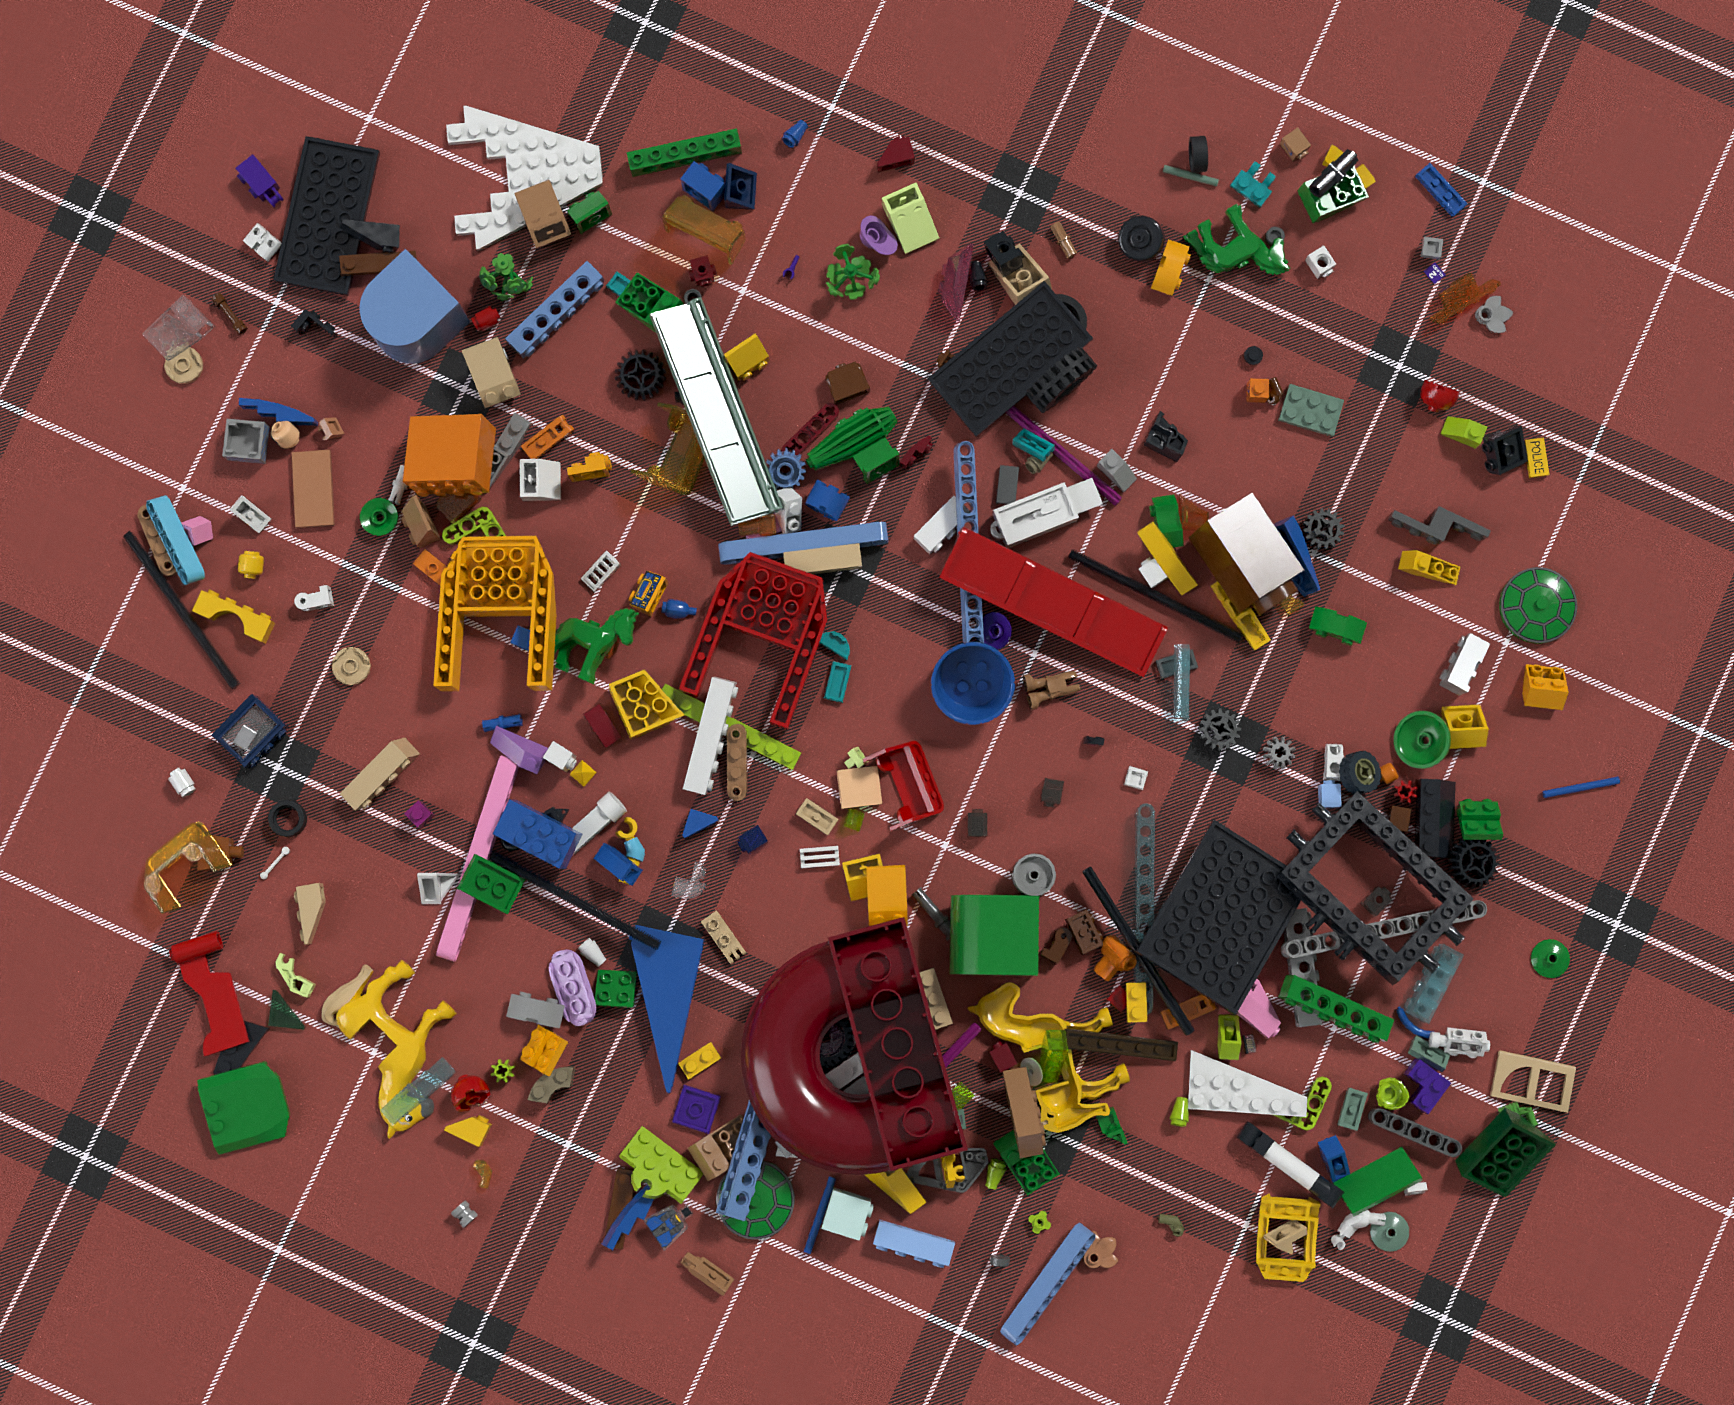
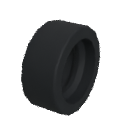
M1190 137L1188 146L1190 170L1192 173L1206 172L1208 170V145L1206 137Z
M289 800L279 801L269 811V826L279 836H297L306 827V811L297 802ZM283 808H293L298 813V824L291 830H283L277 824V814Z

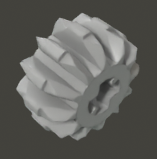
M1273 737V742L1269 740L1266 742L1269 747L1263 748V751L1268 752V754L1263 755V758L1269 757L1270 759L1266 764L1270 765L1274 762V769H1277L1278 765H1280L1281 769H1284L1285 763L1287 765L1292 764L1289 758H1295V755L1290 753L1295 750V747L1289 748L1288 746L1292 742L1289 740L1284 743L1285 737H1281L1280 741H1278L1277 737ZM1280 748V752H1283V755L1277 757L1275 751Z

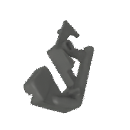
M968 1148V1150L960 1152L965 1179L963 1182L955 1181L953 1188H946L940 1158L933 1160L936 1179L918 1176L919 1171L926 1162L913 1165L908 1169L906 1175L912 1183L963 1193L970 1188L988 1164L987 1153L984 1148Z

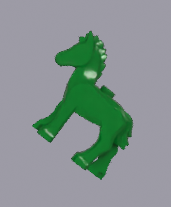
M1238 204L1225 211L1238 234L1225 247L1214 242L1211 235L1212 223L1210 219L1197 226L1203 243L1199 239L1196 229L1183 236V239L1200 257L1201 263L1205 264L1207 269L1215 273L1228 272L1236 267L1241 269L1249 264V260H1254L1255 264L1262 271L1265 270L1267 274L1280 275L1281 273L1288 272L1290 269L1287 265L1288 260L1285 259L1283 239L1279 237L1274 239L1271 248L1268 249L1265 243L1243 221L1242 208Z
M626 608L619 611L616 610L614 615H610L602 627H599L600 624L592 620L585 622L577 618L567 619L559 625L560 627L556 630L554 654L559 649L555 668L568 673L570 669L568 662L570 652L579 644L589 651L578 678L594 685L596 680L595 672L602 663L603 658L612 649L617 638L620 637L621 642L627 646L633 643L634 623L639 613Z

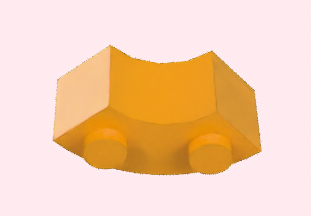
M1168 239L1151 289L1171 296L1175 289L1179 290L1182 282L1179 276L1183 265L1188 264L1191 256L1187 254L1189 246Z

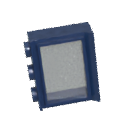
M251 694L211 736L245 768L249 769L250 767H255L260 762L259 758L264 753L267 754L274 747L273 743L277 739L281 740L287 734L286 730L289 726L258 696ZM244 724L258 732L247 751L232 743Z

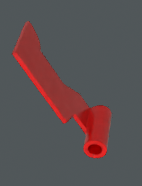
M217 930L171 946V950H169L171 960L180 965L183 980L202 997L211 1028V1032L207 1034L203 1042L204 1057L250 1042L231 973L210 972L206 954L223 949V942Z

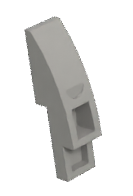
M517 413L513 414L494 445L490 487L507 467L524 441L523 437L532 424Z

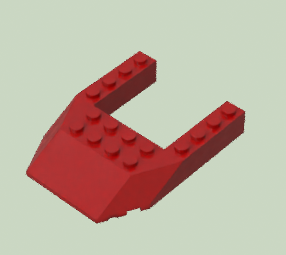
M748 553L740 563L733 567L718 582L679 690L699 698L724 627L789 649L795 653L769 721L772 725L789 730L827 623L823 579L755 553Z

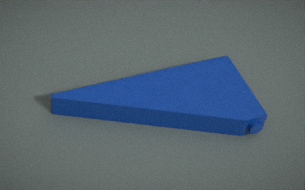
M635 925L636 929L643 930L642 933L644 932L646 935L649 933V935L651 934L650 937H655V939H659V942L661 941L659 949L655 950V948L653 949V947L651 948V946L649 947L636 940V938L634 939V937L629 936V939L632 940L631 946L666 1092L671 1093L705 939Z

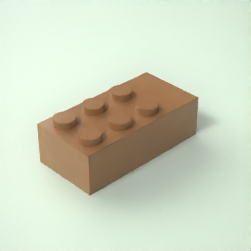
M1022 1067L1003 1071L1005 1093L1020 1158L1041 1155L1043 1154V1146H1046L1045 1131L1040 1119V1109L1037 1107L1035 1090L1031 1091L1027 1069Z

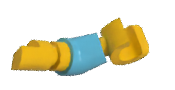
M625 817L624 822L629 825V832L625 834L620 830L615 832L617 837L626 840L624 842L627 852L626 857L639 867L640 862L644 860L645 849L638 837H634L637 832V823L634 819ZM619 879V882L628 884L625 880H624V881H621V880Z

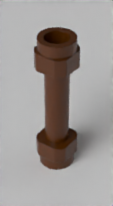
M220 292L212 297V301L229 318L234 330L238 335L245 333L248 329L247 326L233 313L227 305L225 297Z

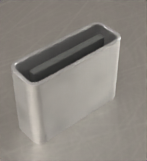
M244 724L232 743L247 751L258 732Z

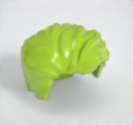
M1395 1078L1382 1079L1379 1081L1378 1093L1376 1095L1378 1105L1387 1110H1397L1408 1102L1409 1092L1403 1083Z

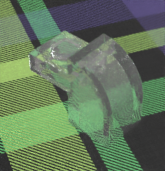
M695 861L691 880L676 877L671 896L682 899H694L700 896L707 886L705 883H700V879H704L706 868H703L704 864Z

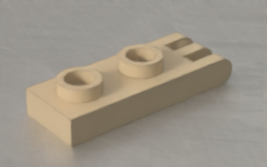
M717 910L701 921L730 964L734 963L732 957H730L731 954L737 960L740 958L736 952L738 949L742 955L746 954V951Z

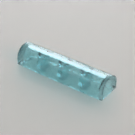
M1174 644L1173 721L1189 720V644Z

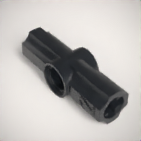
M1347 149L1337 160L1332 161L1321 172V175L1309 186L1310 192L1315 197L1321 198L1359 161L1357 154L1353 150Z

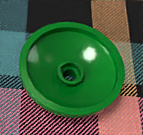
M1416 711L1408 714L1399 722L1394 733V747L1397 755L1404 763L1414 768L1426 769L1439 764L1448 754L1451 745V734L1446 722L1437 714L1428 711ZM1426 737L1429 738V742L1427 744L1424 743V739Z

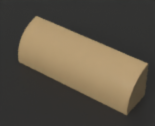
M859 543L783 552L785 565L810 574L862 568Z

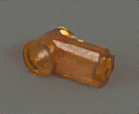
M769 514L738 524L739 535H776L775 514Z

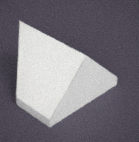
M418 873L421 903L441 904V901L460 874Z

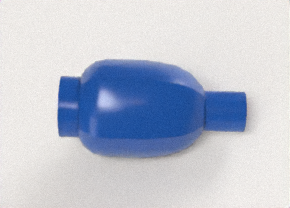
M669 599L667 602L663 601L661 613H665L667 617L678 619L685 618L688 615L696 616L697 608L689 607L686 602L676 599Z

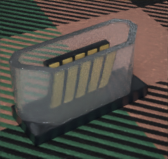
M1253 1034L1243 1035L1245 1053L1256 1052Z

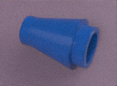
M799 120L783 133L782 141L790 148L798 146L808 125L803 120Z

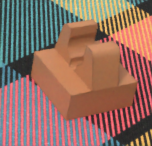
M336 417L324 418L319 422L318 431H324L325 436L322 438L323 440L340 438L344 435Z

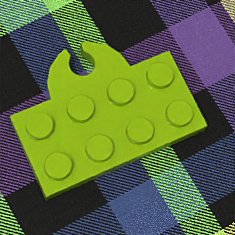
M643 1126L619 1155V1158L634 1168L631 1175V1183L634 1190L637 1192L641 1188L642 1182L650 1186V1190H646L643 1194V1197L648 1199L661 1197L666 1192L682 1204L703 1175L698 1167Z

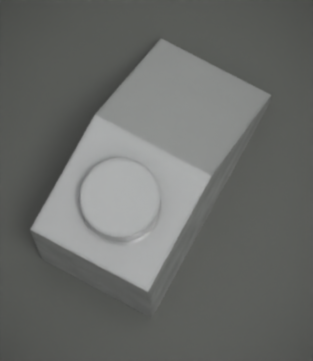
M1113 449L1097 464V467L1123 493L1137 480L1127 463Z

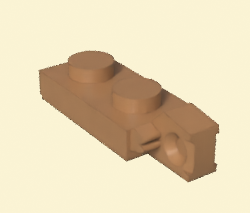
M687 1252L680 1262L692 1275L722 1296L734 1281V1278L703 1256L702 1258L695 1257Z

